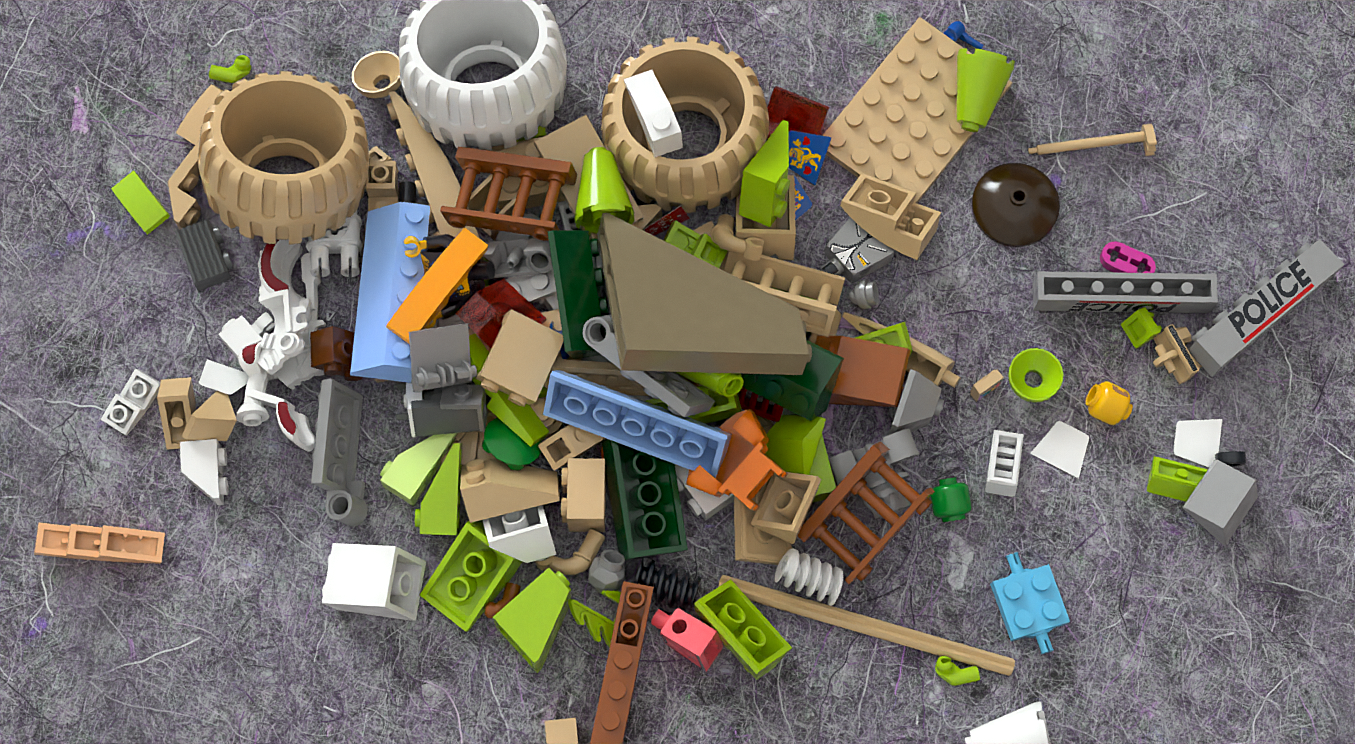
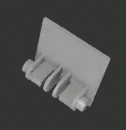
M468 323L409 332L413 392L471 383L472 378L477 377L476 366L471 365Z

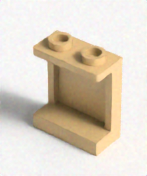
M511 309L505 313L501 322L502 327L476 379L482 382L480 386L493 393H497L500 390L509 395V401L525 407L526 404L531 405L536 402L564 340L562 334Z

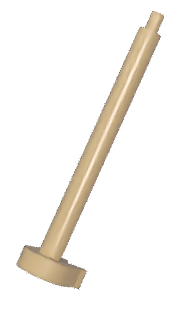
M1144 124L1140 132L1041 144L1034 148H1028L1029 154L1037 153L1042 155L1143 141L1145 156L1155 155L1154 151H1156L1155 145H1157L1153 125Z

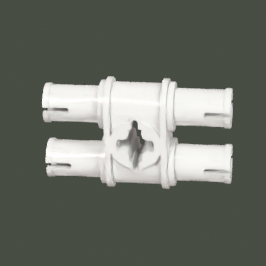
M357 210L351 217H346L344 225L336 231L327 229L324 237L314 241L311 239V236L308 237L306 248L311 253L310 273L312 276L319 277V266H321L322 277L330 274L329 254H341V275L349 277V266H351L352 277L359 275V252L363 247V243L360 240L362 220L357 215Z

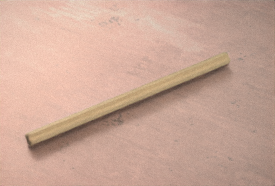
M722 575L718 584L719 587L731 579L752 602L938 656H948L952 660L973 666L977 665V667L1007 676L1013 673L1015 667V660L1006 656L730 576Z

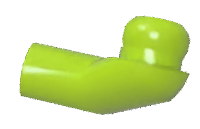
M941 656L936 661L935 671L937 675L952 686L980 681L977 665L960 669L951 662V658L948 656Z

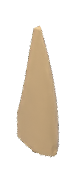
M844 312L842 315L845 320L863 335L887 327ZM910 337L912 353L909 356L906 371L910 372V369L915 370L937 386L944 381L955 388L961 378L951 372L955 361Z

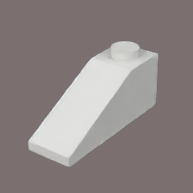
M649 70L624 79L625 86L654 158L683 148L681 129L653 71Z

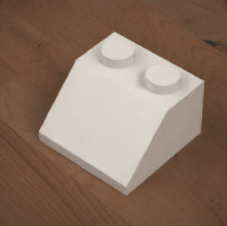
M543 505L483 519L488 544L492 549L525 563L542 561L550 556L557 555Z

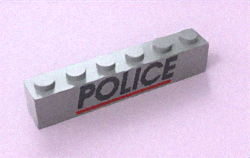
M1321 239L1311 246L1308 242L1295 252L1296 259L1292 262L1288 259L1283 261L1274 270L1276 275L1270 279L1268 276H1265L1253 287L1256 291L1251 296L1247 293L1243 294L1234 302L1233 305L1236 307L1229 313L1225 309L1212 321L1215 324L1212 328L1208 330L1206 327H1203L1191 338L1194 344L1189 348V353L1211 377L1216 375L1334 277L1345 265Z
M1038 271L1032 282L1033 311L1136 312L1138 309L1146 307L1148 312L1211 313L1218 303L1217 274Z

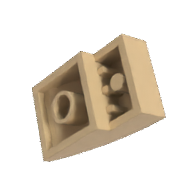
M863 173L842 199L840 205L871 236L886 246L918 260L936 233L941 215L939 211L914 203L916 192Z

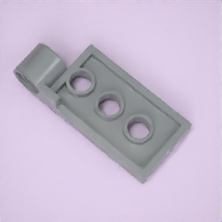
M605 315L589 319L583 327L585 342L621 369L612 316ZM601 325L606 329L605 338L602 337L600 332ZM620 370V373L625 378L641 384L646 394L665 402L668 405V410L678 417H688L709 411L715 400L676 372Z
M325 379L321 382V391L318 394L319 411L318 420L315 424L316 440L315 449L312 453L313 470L311 484L327 490L325 508L327 515L331 519L347 526L355 527L365 520L368 511L367 504L363 500L365 482L355 481L363 395L333 379Z

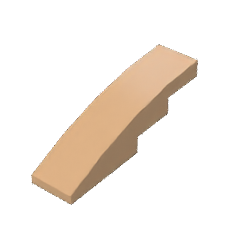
M39 522L34 555L97 561L161 564L165 533L105 525L101 528L77 524L65 526Z

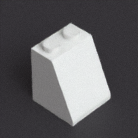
M333 543L331 554L328 557L326 582L322 589V603L341 611L416 621L426 561L396 546Z

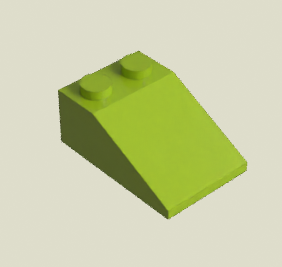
M782 120L743 170L738 214L768 227H771L777 217L782 218L787 208V202L784 200L790 186V180L787 179L789 169L788 121Z
M483 520L471 523L468 521L419 596L465 632H468L485 612L486 604L494 601L506 586V583L512 579L523 561L489 547Z

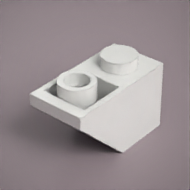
M217 439L180 442L181 472L217 505H224V495H228L229 492L227 477H223L222 466H227L226 448H222Z

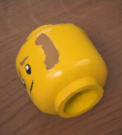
M1104 381L1099 385H1093L1085 401L1089 414L1108 425H1116L1121 420H1126L1133 408V405L1130 404L1129 392L1108 381Z

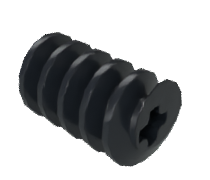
M643 559L634 583L654 587L653 594L656 593V603L660 604L667 597L668 607L672 608L679 601V609L684 611L689 605L692 608L701 583V577L698 576L693 583H690V573L686 572L679 579L677 568L668 575L666 564H663L657 571L655 570V560H652L645 567Z

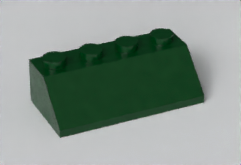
M586 230L547 231L565 352L573 359L601 355L589 346L583 338V327L589 319L609 315L607 298H602L600 286L605 285L602 267L597 268L596 256H600L598 239L593 238L591 233ZM601 325L600 332L602 337L605 338L606 329Z
M806 340L807 344L811 345L812 357L811 361L806 363L802 375L741 373L744 381L743 388L812 421L827 410L844 358Z
M609 439L602 441L618 552L624 556L625 561L687 551L688 547L675 464Z

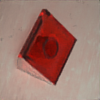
M775 86L767 107L769 115L768 138L782 120L788 121L789 132L797 131L822 135L827 123L830 107Z

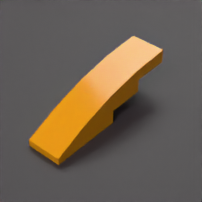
M463 228L410 292L387 323L386 328L409 344V332L424 330L446 306L449 297L468 277L470 269L486 253L488 244L466 228Z

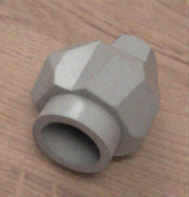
M604 550L601 556L593 559L589 569L588 580L600 594L603 590L616 591L623 584V581L626 580L625 558L619 552Z

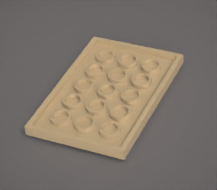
M919 17L822 135L832 137L826 155L857 178L863 173L916 192L914 203H918L974 133L961 129L962 124L957 122V55L959 49L963 47ZM1008 80L999 101L1011 87L1012 82Z

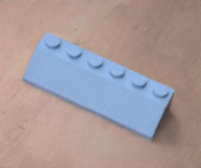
M398 202L368 211L350 369L351 376L411 383L410 345L386 328V325L424 276L421 254L419 253L418 256L411 258L407 257L404 252L406 250H414L417 245L414 243L404 244V240L408 236H415L421 241L424 237L428 236L429 205Z
M555 370L550 375L543 415L692 471L701 465L716 478L727 453L731 433L696 421L690 417H678L663 407L588 381L574 374Z

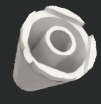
M1034 702L970 730V737H965L966 744H1051L1045 714L1042 711V702Z

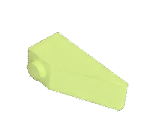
M458 433L432 435L397 455L393 462L388 461L380 473L382 477L380 481L383 487L414 506L441 467V457L448 453Z

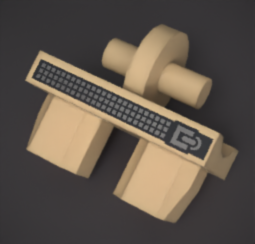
M1172 324L1165 327L1163 332L1153 338L1157 345L1155 350L1159 355L1153 361V364L1156 368L1164 365L1169 374L1173 373L1179 385L1187 382L1202 367L1185 346L1192 341L1187 327L1175 328Z

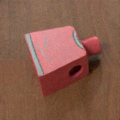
M660 608L651 620V624L661 630L660 634L665 644L706 672L724 647L715 629L679 608L672 615Z

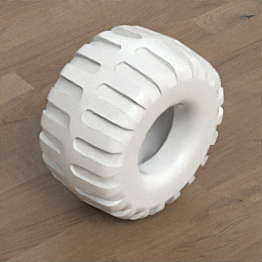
M423 0L420 3V11L414 10L409 15L406 27L403 28L399 39L400 81L413 115L416 116L418 123L425 131L433 133L434 138L444 144L453 141L457 149L458 146L466 148L475 146L481 150L492 151V146L504 144L505 149L516 146V140L522 137L525 140H529L537 135L538 126L546 127L554 118V111L559 110L563 102L567 73L566 49L552 11L546 4H542L541 0ZM497 62L508 65L515 70L512 74L491 82L477 84L455 82L457 76L466 68L479 63Z

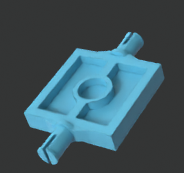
M1018 552L1009 554L1006 558L1012 573L1008 577L995 580L990 584L1011 641L1024 637H1036L1041 654L1049 653L1054 649L1047 633L1053 628L1070 622L1051 568L1048 564L1035 569H1023Z

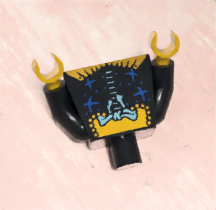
M443 234L424 237L423 240L419 241L415 236H408L405 238L404 244L414 243L417 247L414 250H406L404 252L407 257L411 258L418 256L420 253L424 272L426 273L455 237ZM479 259L470 269L468 277L449 297L446 306L426 329L433 327L436 319L441 318L444 320L462 313L477 300V293L485 289L484 280L493 279L495 276L493 262H480Z

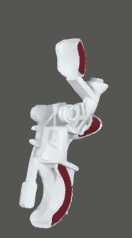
M276 240V244L266 243L263 250L260 251L258 261L261 280L259 302L272 312L275 319V328L272 334L264 333L261 341L250 344L239 352V364L249 378L245 390L244 404L239 408L236 420L246 426H258L269 419L268 411L264 408V405L276 408V415L282 432L297 446L310 452L315 448L316 437L310 429L307 416L295 412V406L285 399L266 394L265 392L267 383L270 380L279 379L287 387L294 390L295 386L301 385L302 381L305 382L314 376L324 375L323 370L311 367L310 332L317 331L320 327L326 326L323 320H318V285L321 283V270L319 266V277L312 276L310 273L311 253H306L302 256V281L306 284V298L300 296L293 289L291 274L297 259L302 254L303 248L301 244L289 245V240Z

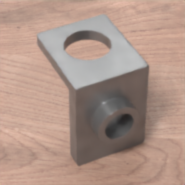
M467 384L443 387L440 408L477 409L480 432H485L488 415L485 389L480 385Z

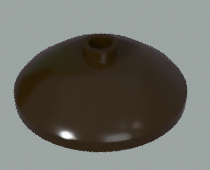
M1006 163L992 168L980 178L972 196V213L978 227L991 240L1005 246L1024 247L1039 242L1052 230L1059 215V196L1054 184L1043 172L1027 164ZM1019 194L1023 197V200L1016 201L1013 196Z

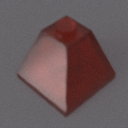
M505 279L476 292L456 313L463 323H468V328L490 349L502 327L501 322L505 313L511 309L540 324L546 321V317Z

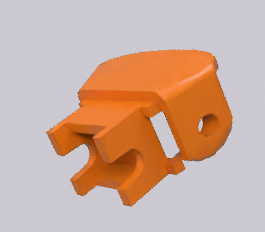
M749 409L736 413L719 427L721 430L732 435L727 453L716 478L699 465L694 471L689 469L686 485L719 498L723 494L730 496L732 493L749 509L757 511L760 506L752 500L774 473L782 478H785L788 473L766 455V452L769 450L766 445L769 442V438L755 412Z

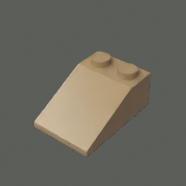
M794 175L787 176V179L790 180V186L784 200L787 202L786 211L782 218L777 217L771 227L739 215L741 193L736 196L735 237L743 240L749 237H757L764 240L761 255L770 257L776 254L780 260H794L796 236Z
M474 459L461 466L460 490L470 523L560 501L557 471L525 465L523 469L517 471L510 469L506 463L494 459L484 461L483 459Z

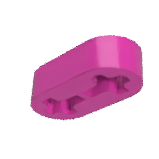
M1115 241L1106 244L1100 254L1102 266L1114 273H1138V267L1136 266L1140 263L1145 264L1146 271L1143 273L1155 272L1156 265L1152 257L1120 242ZM1113 250L1118 252L1119 259H1116L1115 262L1110 260L1111 255H1109Z

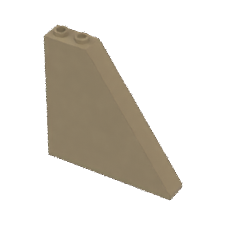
M609 213L602 214L597 236L621 371L803 374L806 363L811 361L812 348L806 341V323L801 320L799 308Z

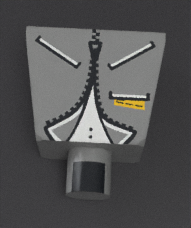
M850 217L827 243L825 255L830 261L823 265L820 271L838 276L842 274L850 283H854L890 263L894 251L871 236Z

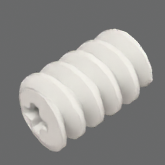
M794 548L789 549L785 553L775 573V582L777 583L784 576V586L787 588L793 581L796 582L795 591L800 592L804 585L807 586L806 596L808 597L815 590L818 591L817 600L820 602L828 595V605L830 606L836 602L843 585V571L841 568H832L831 564L827 562L821 564L820 559L815 557L810 559V556L806 553L799 555V551Z

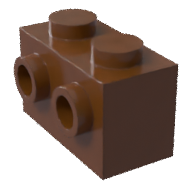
M335 326L310 332L312 368L323 370L325 375L344 376V379L347 381L362 380V377L350 375L354 332Z

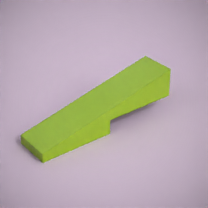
M474 333L469 336L471 365L476 366L478 374L489 355V351ZM476 377L472 378L476 385H481L482 382L477 380ZM485 389V393L492 398L486 407L530 447L548 435L549 430L530 405L526 404L525 407L519 406L508 400V394L500 390L497 393H493Z

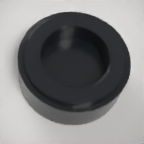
M1244 451L1220 452L1215 454V460H1219L1231 467L1241 466L1246 463V453Z

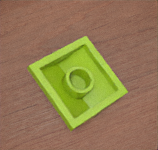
M783 414L780 421L776 422L767 433L769 442L766 445L769 450L766 452V455L785 472L809 475L826 419L816 417L814 420L809 421L798 415Z

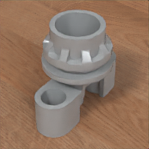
M524 214L523 217L540 220L539 217L532 214ZM499 231L495 242H485L488 244V249L480 258V262H487L484 258L493 262L495 266L494 278L545 274L552 268L549 241H542L531 235Z
M904 429L882 437L883 440L879 441L890 449L884 458L887 460L886 464L892 469L893 465L919 455L910 429ZM873 443L867 444L858 450H849L829 458L837 486L874 445ZM871 471L865 477L868 484L866 486L895 513L906 510L912 505L878 472L874 474ZM908 472L898 473L903 479L909 477ZM862 500L864 506L873 512L875 520L883 518L867 502Z

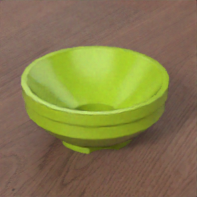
M1039 348L1026 349L1017 354L1010 364L1008 372L1009 384L1014 393L1021 399L1034 403L1043 402L1054 396L1060 389L1063 382V368L1056 356L1049 351ZM1029 372L1039 374L1042 379L1041 385L1035 388L1028 386L1025 383V375Z

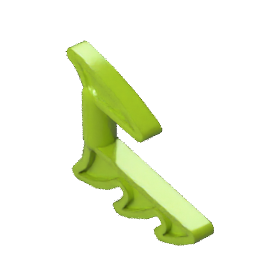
M603 590L601 592L603 596L619 604L621 592ZM569 599L568 605L578 625L586 623L592 638L596 642L601 641V630V634L610 648L615 620L612 621L582 603Z

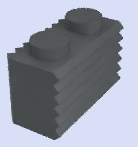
M205 219L175 231L193 283L198 291L232 279L229 270L234 267L228 252L222 253L219 244L224 243L218 226L212 227L209 219Z

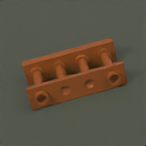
M458 146L455 158L465 173L455 208L441 206L440 212L447 223L455 228L462 229L465 226L531 235L536 239L549 241L547 231L559 230L556 222H552L560 189L565 184L575 185L578 174L572 163ZM480 172L493 175L483 212L467 209L476 175L480 174ZM508 176L521 179L511 216L495 213L504 179L508 178ZM536 180L550 183L540 220L523 218L532 184Z
M882 442L874 444L804 523L798 534V537L803 542L811 538L820 539L853 570L845 579L848 584L857 579L862 582L871 573L873 568L870 564L916 512L922 515L932 504L929 498L935 492L930 487L920 495L889 467L884 456L890 449ZM871 471L874 474L878 472L912 504L901 517L866 486L867 482L864 479ZM851 493L854 496L858 494L892 526L882 539L847 508L848 504L845 500ZM832 515L843 520L873 548L862 561L827 530L828 526L825 523Z

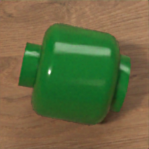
M957 477L938 480L939 486L932 488L935 492L930 497L934 516L941 518L942 522L966 519L965 514L972 510L968 485L957 483Z

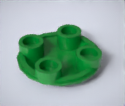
M497 417L488 423L484 432L482 447L487 453L506 463L510 469L518 471L523 469L524 465L530 464L538 458L541 452L538 445L542 443V440L530 447Z

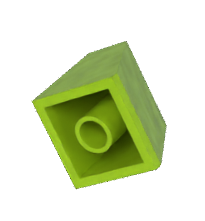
M550 568L546 569L493 616L497 630L536 673L543 668L569 609L568 600L571 599L570 592L572 590L569 587L571 585L570 582L560 571L554 573Z

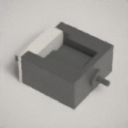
M412 380L411 383L396 384L397 390L406 389V394L403 395L404 398H401V404H404V407L408 410V413L396 414V419H409L412 437L480 431L477 409L440 408L443 387L413 392ZM473 381L471 383H465L467 385H476Z

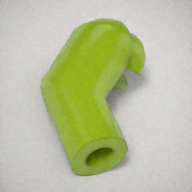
M239 55L236 57L234 64L229 68L211 65L209 79L236 83L250 73L252 68L250 59L245 55Z

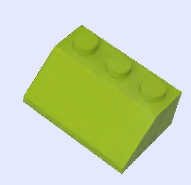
M731 579L697 600L694 604L695 612L706 625L718 632L725 647L733 653L756 680L772 670L792 649L789 643Z

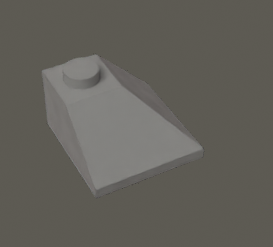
M910 369L888 435L904 429H910L911 432H914L930 424L933 415L939 417L944 400L939 398L942 388L919 372Z

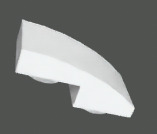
M135 369L121 394H115L101 420L121 433L128 435L158 395L160 382L141 370Z

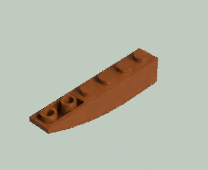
M623 581L590 744H624L654 587Z

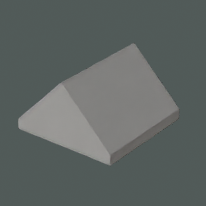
M1214 460L1182 508L1222 545H1226L1258 498L1256 480L1219 460Z

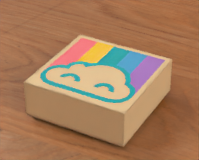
M998 369L993 370L973 385L970 395L976 402L1000 386L1004 377Z

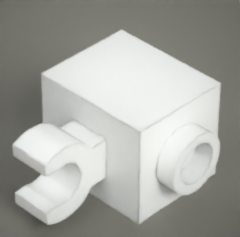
M267 312L263 313L252 325L241 315L237 319L229 320L222 327V332L219 333V336L238 359L239 352L244 347L261 341L264 333H269L275 328V323Z

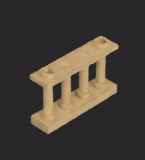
M729 251L725 272L741 280L743 279V281L747 280L745 282L799 308L801 320L806 323V331L829 337L837 308L835 305L839 303L845 277L761 255L760 261H751L744 258L743 254Z

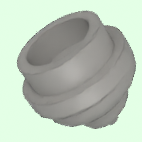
M867 279L861 280L854 286V290L849 291L847 298L861 309H871L872 305H878L879 292L876 282H869Z

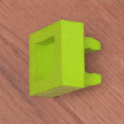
M1146 307L1138 309L1120 324L1135 349L1143 347L1162 330L1161 325L1157 326L1153 320L1154 314L1148 312Z

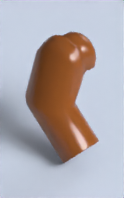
M507 582L502 600L497 603L490 601L486 604L485 616L493 618L519 594L521 586Z

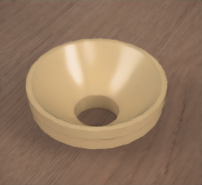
M376 51L361 58L352 71V82L359 93L368 98H382L388 96L389 92L396 91L401 85L399 57L389 51ZM380 80H390L389 85L385 88L378 89L375 87Z

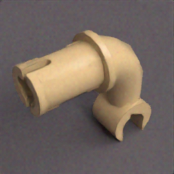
M728 214L720 215L716 225L710 232L712 241L721 249L743 254L744 258L751 261H760L764 240L757 237H749L746 240L735 237L733 232L734 218Z
M589 529L578 552L573 553V557L563 559L553 555L545 561H535V563L543 571L550 568L556 572L560 571L564 575L579 574L591 566L605 537L601 533Z

